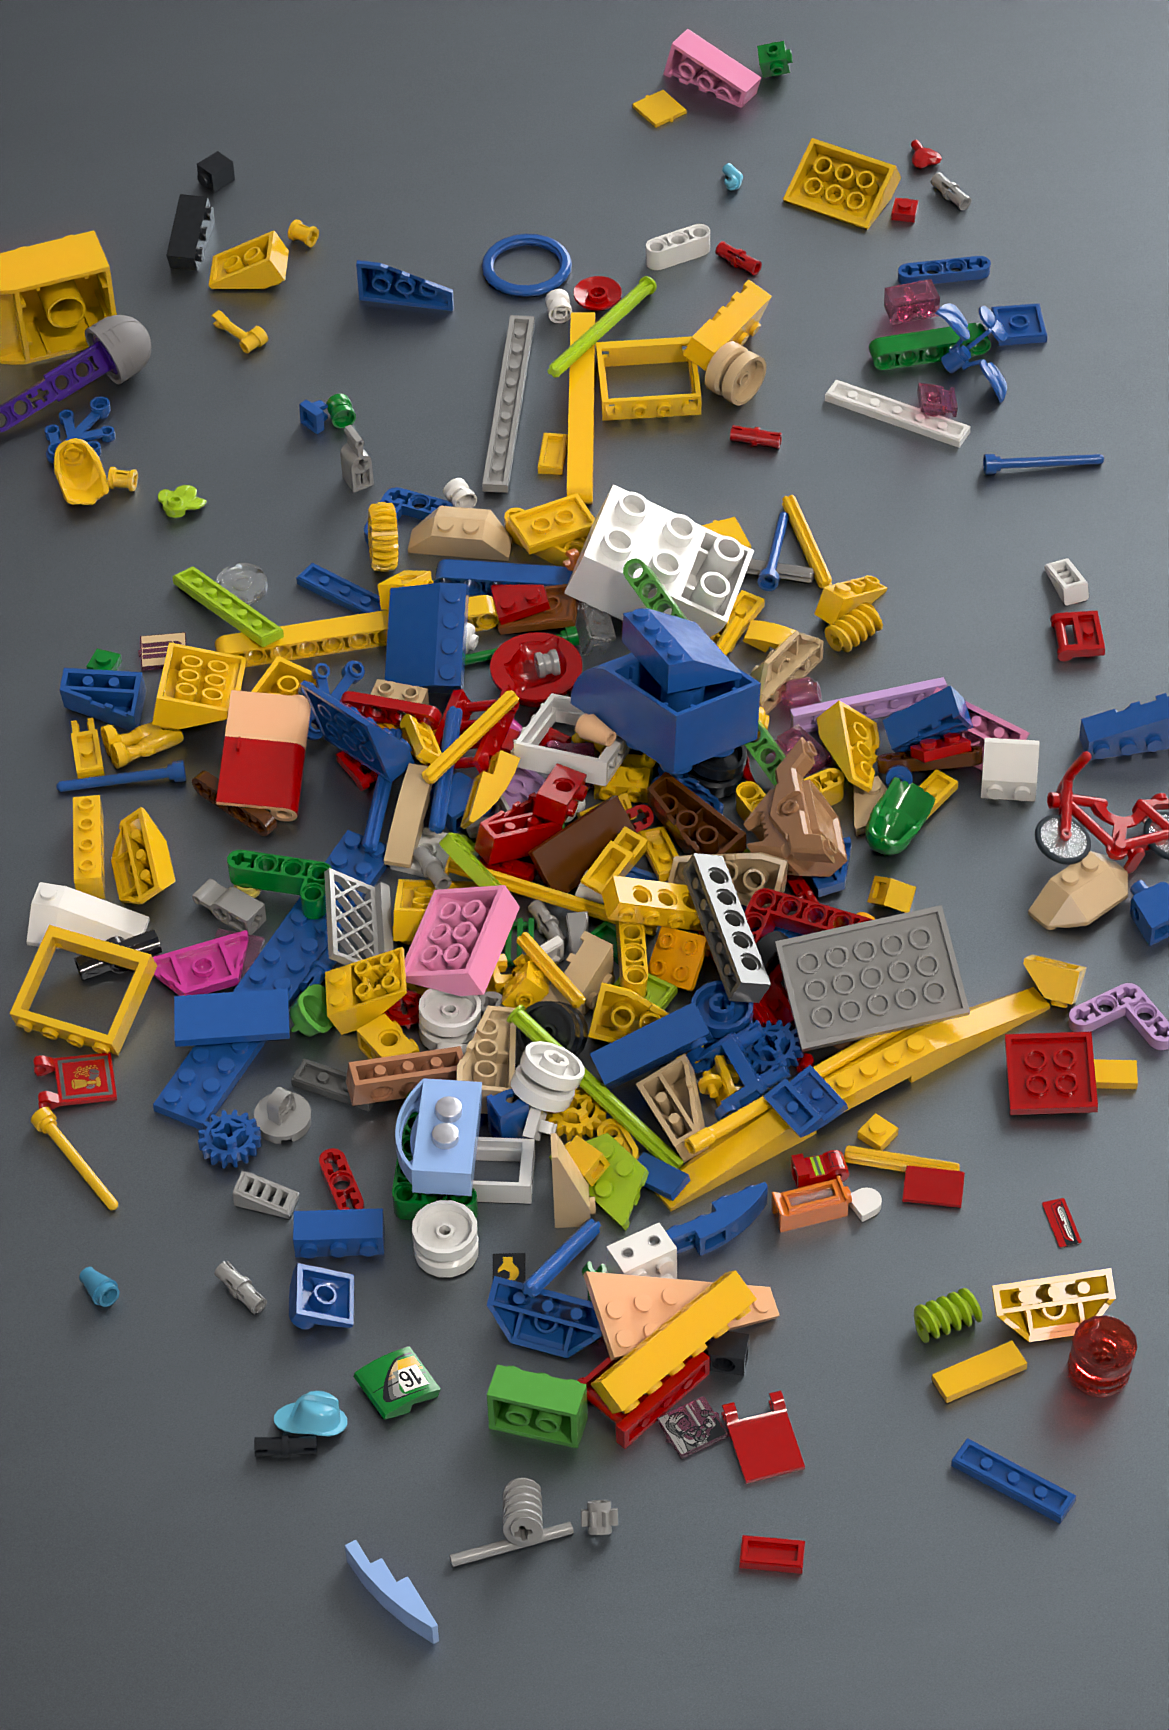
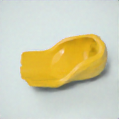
M72 438L58 445L54 454V472L65 501L72 505L95 504L98 499L109 492L106 475L99 456L82 439Z

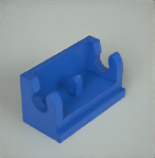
M513 1089L505 1090L494 1096L492 1094L486 1096L489 1133L493 1138L530 1139L522 1136L529 1114V1104L521 1099L516 1100L514 1103L506 1101L508 1098L516 1095Z

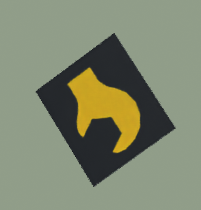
M525 1253L493 1254V1279L494 1276L524 1283Z

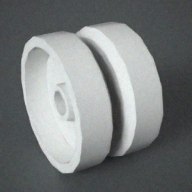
M431 988L426 990L419 1000V1037L423 1045L430 1050H436V1046L440 1042L469 1044L481 1020V1000L479 996H458Z
M542 1041L531 1042L526 1046L520 1065L512 1076L511 1087L522 1101L532 1107L547 1112H563L569 1108L575 1095V1089L580 1085L584 1076L585 1068L573 1053L561 1046Z
M439 1200L427 1204L416 1214L412 1222L414 1257L418 1266L426 1273L437 1277H454L465 1273L474 1265L479 1252L477 1220L468 1207L453 1200Z

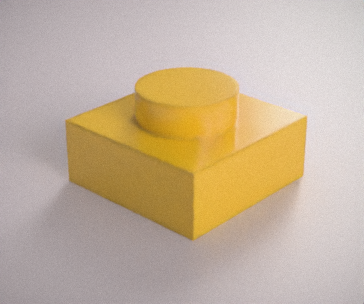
M875 1113L858 1130L857 1138L873 1149L883 1151L898 1136L899 1128Z

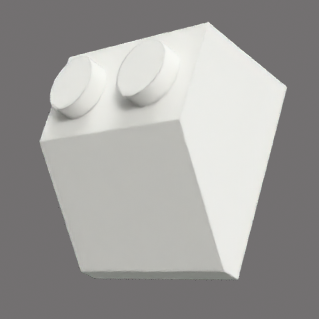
M985 738L981 798L1035 801L1039 741Z

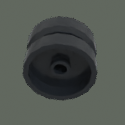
M745 745L734 748V752L729 756L712 757L693 765L691 771L684 773V778L690 777L698 780L699 784L708 789L710 794L717 798L730 796L736 792L737 786L742 783L743 769L747 760V748Z
M539 1001L527 1007L525 1010L527 1014L561 1046L576 1057L579 1056L584 1050L588 1039V1025L583 1014L577 1008L560 1001ZM516 1026V1040L521 1051L524 1052L526 1046L533 1041Z

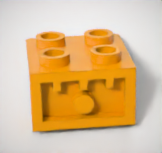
M661 926L648 965V973L680 989L693 991L704 957L708 958L709 954H712L706 936Z

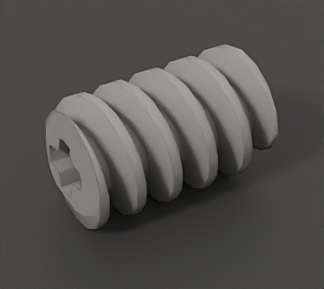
M528 1478L514 1479L503 1490V1533L507 1540L517 1546L528 1547L535 1545L543 1536L541 1488L538 1483Z

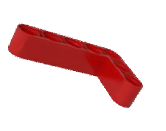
M768 888L757 890L751 897L745 910L750 930L760 927L759 930L752 932L756 944L765 935L773 932L775 926L807 935L873 920ZM765 904H771L766 908H762ZM792 911H797V912H796L795 914H793V915H787L788 913H790V912H792ZM816 919H822L820 922L813 923Z

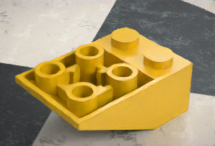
M403 947L325 972L327 1017L341 1035L356 1031L358 1028L381 1016L407 994Z

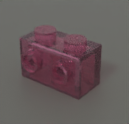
M931 279L887 287L884 292V308L892 325L937 317L939 315L935 314V312L940 308V296Z

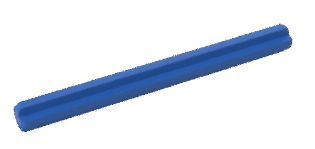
M451 706L447 711L441 753L459 738L463 714L461 708ZM455 764L435 784L429 830L436 834H441L442 830L445 829Z
M390 729L395 737L398 739L403 738L401 729ZM380 775L377 777L363 837L362 849L364 852L374 853L377 850L392 782H389Z

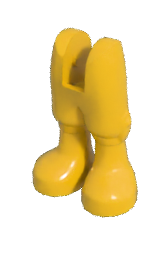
M152 722L140 725L125 734H118L112 725L101 726V737L108 756H111L112 764L117 769L125 767L129 762L139 757L151 756L176 746L183 741V733L180 729H164L160 726L152 725Z

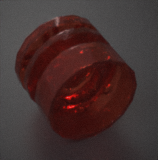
M1107 1315L1093 1316L1084 1320L1076 1328L1067 1362L1068 1376L1075 1387L1085 1394L1095 1397H1109L1122 1391L1128 1384L1138 1347L1136 1336L1131 1328L1120 1319Z

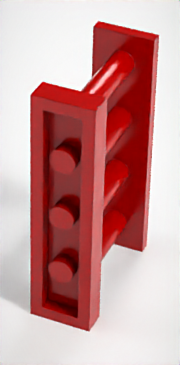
M509 684L504 685L499 698L506 691L512 690ZM463 689L453 690L434 735L440 750L446 714L451 706L461 708L463 712L460 737L476 721L469 720L472 712L487 711L498 699L471 702ZM519 701L470 748L477 749L475 756L460 758L455 763L454 769L476 767L479 774L483 771H488L492 756L501 750L513 718L519 708Z
M701 1352L695 1357L686 1358L683 1361L685 1366L679 1372L672 1376H665L660 1380L662 1382L660 1388L649 1395L643 1394L638 1398L640 1404L629 1414H623L622 1412L612 1414L591 1385L592 1382L620 1359L611 1361L609 1356L585 1378L581 1377L577 1381L587 1384V1400L616 1423V1442L626 1449L651 1427L658 1418L662 1417L710 1374V1357Z

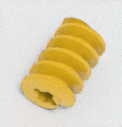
M863 602L856 609L851 610L848 615H844L840 620L835 621L833 625L825 628V638L833 650L839 652L842 649L845 652H850L852 647L860 645V641L864 642L868 636H873L875 631L882 630L883 623L876 609L870 603Z

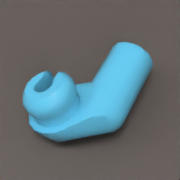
M727 163L722 169V172L728 177V180L725 178L724 182L727 189L734 191L740 187L743 175L732 164Z

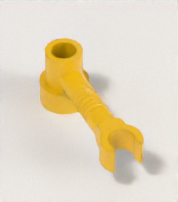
M218 310L211 315V317L216 319L213 325L218 329L228 331L241 340L239 345L247 354L256 347H262L269 341L266 332L259 326H255L249 332H245L230 322L222 311Z

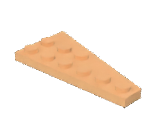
M588 1271L583 1275L611 1361L623 1358L713 1283ZM747 1285L757 1300L749 1306L752 1310L740 1320L734 1318L727 1324L729 1326L728 1331L773 1320L779 1316L770 1287Z

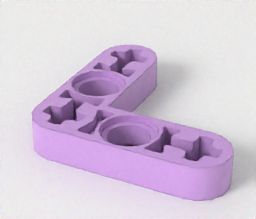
M1125 983L1075 1006L1069 1013L1068 1026L1073 1032H1090L1126 1016L1151 1047L1157 1050L1169 1049V1021L1141 988L1135 984ZM1100 1005H1109L1113 1010L1111 1012H1102L1098 1007ZM1140 1013H1148L1153 1018L1150 1020H1142L1137 1015Z

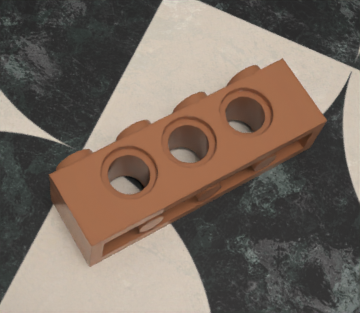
M461 1046L349 1062L346 1085L352 1106L406 1098L408 1093L423 1078L456 1080L457 1065L464 1056Z

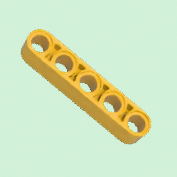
M615 921L620 987L630 989L644 998L648 981L644 924Z

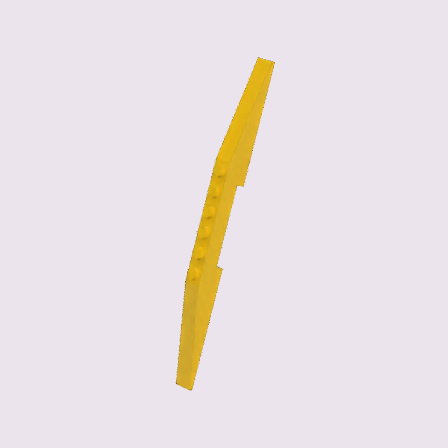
M1034 987L972 1006L969 1007L970 1014L968 1016L909 1028L823 1079L846 1102L847 1110L905 1079L912 1083L1049 1010L1051 1005ZM770 1108L718 1138L713 1144L709 1145L708 1149L683 1165L679 1170L689 1174L691 1181L673 1201L658 1193L656 1195L672 1212L816 1134V1131L800 1138L773 1108Z

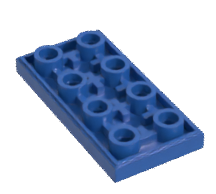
M288 988L174 996L175 1046L290 1039Z

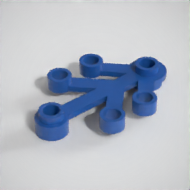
M102 396L93 398L90 402V414L76 428L74 426L73 412L71 410H62L59 413L60 424L65 428L67 436L65 440L77 438L90 441L101 438L104 442L113 441L116 436L112 426H104L101 429L88 431L98 419L108 417L111 411L109 399ZM52 424L45 428L46 439L50 441L46 451V458L50 463L54 464L55 450L62 442L59 439L61 436L59 427ZM98 441L88 442L99 456L102 452L100 443Z
M349 661L342 668L341 675L343 678L331 694L327 682L330 669L326 664H317L312 670V676L316 679L318 689L340 701L342 694L348 690L350 685L358 683L364 677L365 669L362 663ZM352 667L355 668L358 673L353 672ZM318 669H321L324 675H320ZM300 686L298 694L306 697L302 686ZM311 709L307 739L318 740L323 737V734ZM311 723L315 724L317 729H314Z

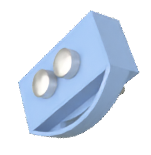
M423 1078L406 1098L396 1122L395 1144L399 1165L408 1181L412 1184V1192L472 1196L482 1110V1082ZM417 1112L419 1114L412 1126L410 1137L413 1160L408 1161L402 1151V1135L411 1113Z

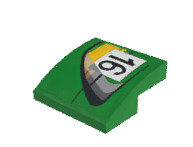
M410 1346L393 1351L357 1370L353 1376L384 1420L410 1413L413 1404L437 1398L441 1390Z

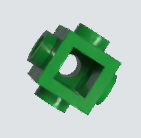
M784 41L757 46L759 65L763 78L790 73L789 63H793L791 49H786Z

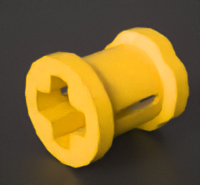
M296 219L290 224L287 234L290 240L294 241L297 239L304 242L306 246L313 247L319 237V229L315 226L308 227L303 225L300 220Z
M110 467L107 478L109 489L118 487L135 491L138 472L135 469L124 471L117 470L116 467Z

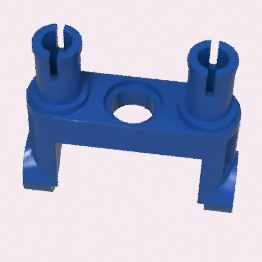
M758 1020L737 1034L735 1032L729 1033L709 1047H699L691 1050L686 1055L695 1073L710 1070L715 1065V1056L724 1055L725 1060L729 1058L744 1084L743 1088L721 1101V1105L715 1110L717 1121L724 1119L764 1096L770 1091L769 1089L779 1084L785 1078L791 1077L782 1061L761 1075L754 1070L745 1054V1048L762 1037L767 1036Z

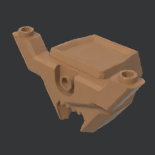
M803 737L799 739L776 768L777 784L775 788L769 790L743 823L746 829L752 831L760 841L748 843L747 846L751 853L762 852L788 860L787 875L830 877L848 859L839 817L810 779L804 781V776L815 764L814 756L817 755V752L812 742H806Z

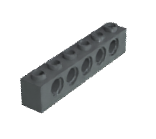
M693 853L682 873L729 1001L759 1003L771 985L770 978L766 973L762 957L757 949L753 933L750 930L745 912L739 901L737 890L730 877L729 869L723 856Z

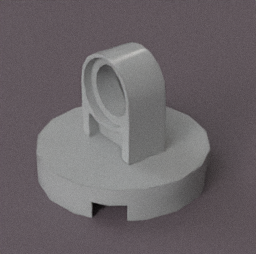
M278 1087L272 1094L259 1101L254 1110V1118L256 1119L257 1127H260L261 1137L275 1144H281V1140L292 1139V1142L303 1137L311 1127V1108L308 1101L301 1095Z

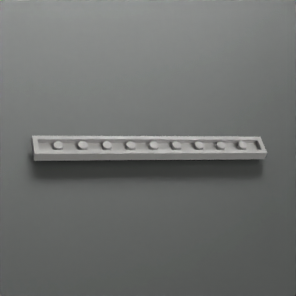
M510 315L482 483L483 491L508 493L535 325L534 316Z

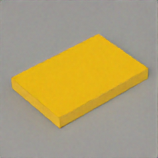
M578 493L508 516L510 527L529 555L587 536L595 520Z

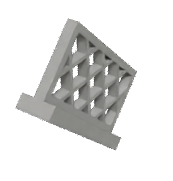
M331 868L327 869L324 873L329 959L348 965L363 960L359 955L361 953L366 958L394 950L390 886L380 882L376 887H373ZM334 881L340 883L345 891L341 892ZM357 891L366 894V896L364 897L365 902L357 893ZM346 895L350 896V898L357 905L356 907H353L351 905V903L345 897ZM336 900L344 908V910L346 911L345 913H342L340 909L337 907L335 902ZM358 910H361V912L365 915L366 923L358 914ZM350 916L358 928L355 929L346 917ZM337 922L341 924L347 934L344 935L337 927ZM362 931V933L367 938V944L358 934V932ZM351 937L355 944L359 947L357 951L347 940V938ZM338 943L341 944L348 955L338 951Z

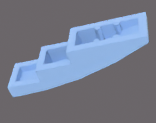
M356 1540L346 1544L347 1563L376 1600L409 1629L433 1644L439 1642L438 1625L408 1576L396 1582L382 1558L370 1563Z

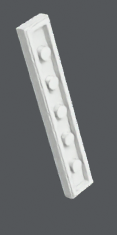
M835 380L825 394V401L958 448L961 447L970 434L971 426L839 380Z

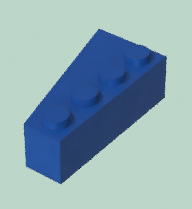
M1163 693L1155 696V701L1142 705L1140 701L1129 704L1130 706L1119 712L1116 709H1112L1081 719L1079 738L1084 752H1090L1091 760L1169 749V696L1167 697V694Z

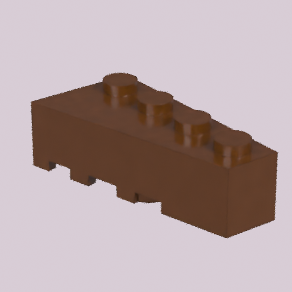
M664 772L647 788L648 807L651 808L685 855H693V853L709 855L743 853L747 849L746 833L668 772Z

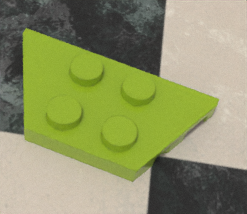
M605 1133L586 1141L602 1152L610 1163L592 1187L588 1185L589 1197H595V1203L626 1231L630 1225L629 1217L633 1206L638 1204L640 1190L645 1185L649 1172L610 1134Z

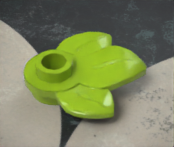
M191 485L179 486L175 491L163 489L158 493V501L163 504L165 514L169 517H182L186 514V510L200 509L207 503L205 499L196 497L197 489Z

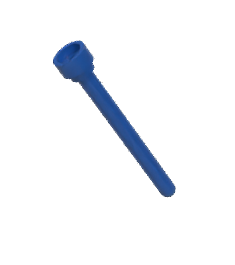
M984 454L983 470L984 474L988 475L996 474L1001 469L1094 465L1102 464L1104 456L1101 454L1001 459L1000 456H995V454Z
M787 512L779 514L767 566L759 573L758 586L765 591L775 590L779 583L780 577L776 569L789 519Z
M184 760L172 761V764H168L166 768L60 781L57 783L56 788L60 792L164 778L175 780V782L186 781Z

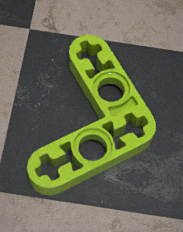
M449 832L439 842L444 851L479 887L502 885L476 858L478 853L474 850L475 843L469 837Z

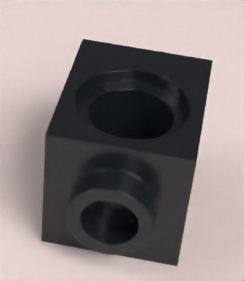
M727 1331L716 1339L712 1337L711 1340L705 1342L707 1348L704 1350V1353L710 1357V1371L740 1376L745 1375L749 1355V1334Z

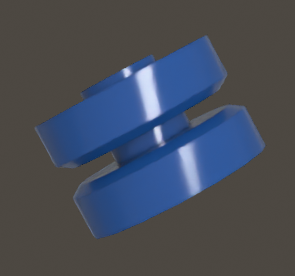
M714 981L703 985L696 990L691 999V1003L694 1002L698 1007L713 1037L712 1040L704 1045V1048L709 1047L729 1033L735 1032L737 1034L753 1023V1003L729 1001L722 981Z

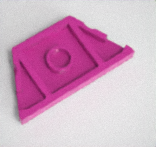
M244 930L155 956L153 959L157 964V968L153 976L179 996L208 994L236 986L240 982L249 942L248 931Z

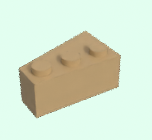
M584 931L580 937L583 944L576 955L570 953L566 959L570 964L564 972L586 998V1002L580 1008H577L583 1016L590 1009L595 1008L601 983L613 985L615 982L613 944L587 931ZM551 983L549 993L542 1001H560L570 1004Z
M686 1054L636 1083L643 1098L684 1163L709 1148L707 1146L695 1154H690L684 1145L686 1138L705 1128L695 1071Z

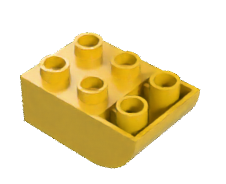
M94 230L76 235H67L60 239L23 246L0 253V364H29L85 350L89 347L85 337V330L106 317L117 315L110 266Z

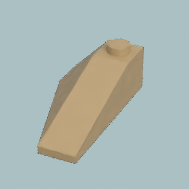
M488 1005L476 1028L475 1035L467 1045L466 1052L457 1065L456 1080L482 1082L481 1113L488 1114L486 1096L491 1094L494 1096L505 1090L512 1089L511 1079L515 1072L516 1025L514 1023L509 1024L507 1018L515 1008ZM514 1096L508 1098L506 1101L509 1103H513Z
M550 1133L555 1228L581 1227L590 1219V1215L596 1214L595 1197H589L588 1183L557 1133Z

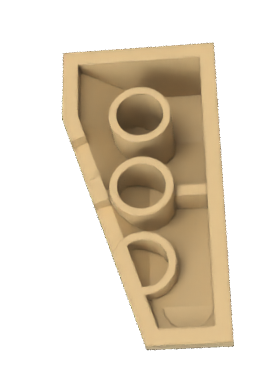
M762 852L710 854L723 856L742 905L748 906L753 894L762 888L784 893L787 882L788 860ZM692 855L674 857L668 883L687 885L682 871ZM765 904L762 908H766L771 904Z

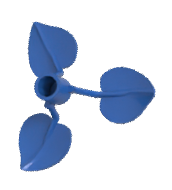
M950 303L944 304L935 314L942 317L960 337L954 347L949 349L950 352L941 357L944 367L950 373H954L961 367L965 370L968 367L979 365L993 387L999 403L1004 401L1007 392V383L1002 373L992 362L987 363L985 359L969 362L971 358L969 350L990 333L993 334L998 342H1004L1007 339V332L1004 326L996 319L988 307L981 306L979 308V315L988 330L966 347L964 345L960 347L963 341L970 338L967 320L955 305Z

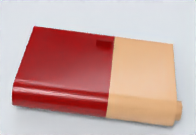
M231 690L216 798L217 805L269 809L272 816L279 821H294L297 819L311 706L305 696Z

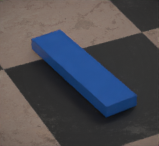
M311 563L296 577L298 585L356 614L383 611L381 610L378 595L314 563Z
M969 1438L965 1440L951 1462L952 1467L1061 1524L1076 1501V1495Z

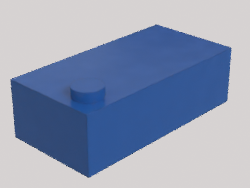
M693 1002L590 1053L604 1084L612 1090L690 1050L702 1047L712 1040L713 1037L698 1007Z

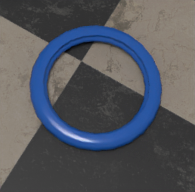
M519 234L504 238L491 246L483 257L481 267L484 277L496 290L512 296L532 297L549 293L560 287L571 272L572 261L565 247L558 241L538 234ZM525 245L546 248L556 254L560 261L559 271L554 277L534 285H517L504 281L496 275L493 265L496 257L502 252Z

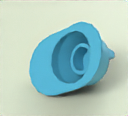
M311 1391L299 1397L295 1403L280 1408L274 1415V1423L277 1428L284 1432L333 1436L345 1430L347 1427V1417L339 1409V1401L333 1395L324 1391Z

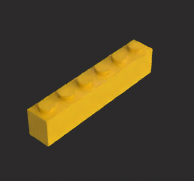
M736 1270L724 1273L592 1382V1387L612 1414L623 1411L625 1414L629 1413L640 1404L638 1398L644 1393L649 1395L662 1386L660 1381L667 1374L672 1376L679 1372L685 1366L683 1361L690 1355L695 1357L707 1348L705 1342L711 1337L716 1339L729 1330L727 1325L734 1318L740 1320L752 1310L749 1306L757 1298Z

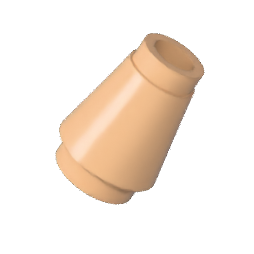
M583 714L576 723L575 731L582 739L607 747L611 746L616 739V733L594 714Z

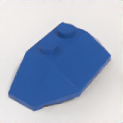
M494 1276L487 1307L510 1343L570 1358L603 1336L592 1301L548 1289H543L536 1297L531 1298L528 1294H523V1283Z

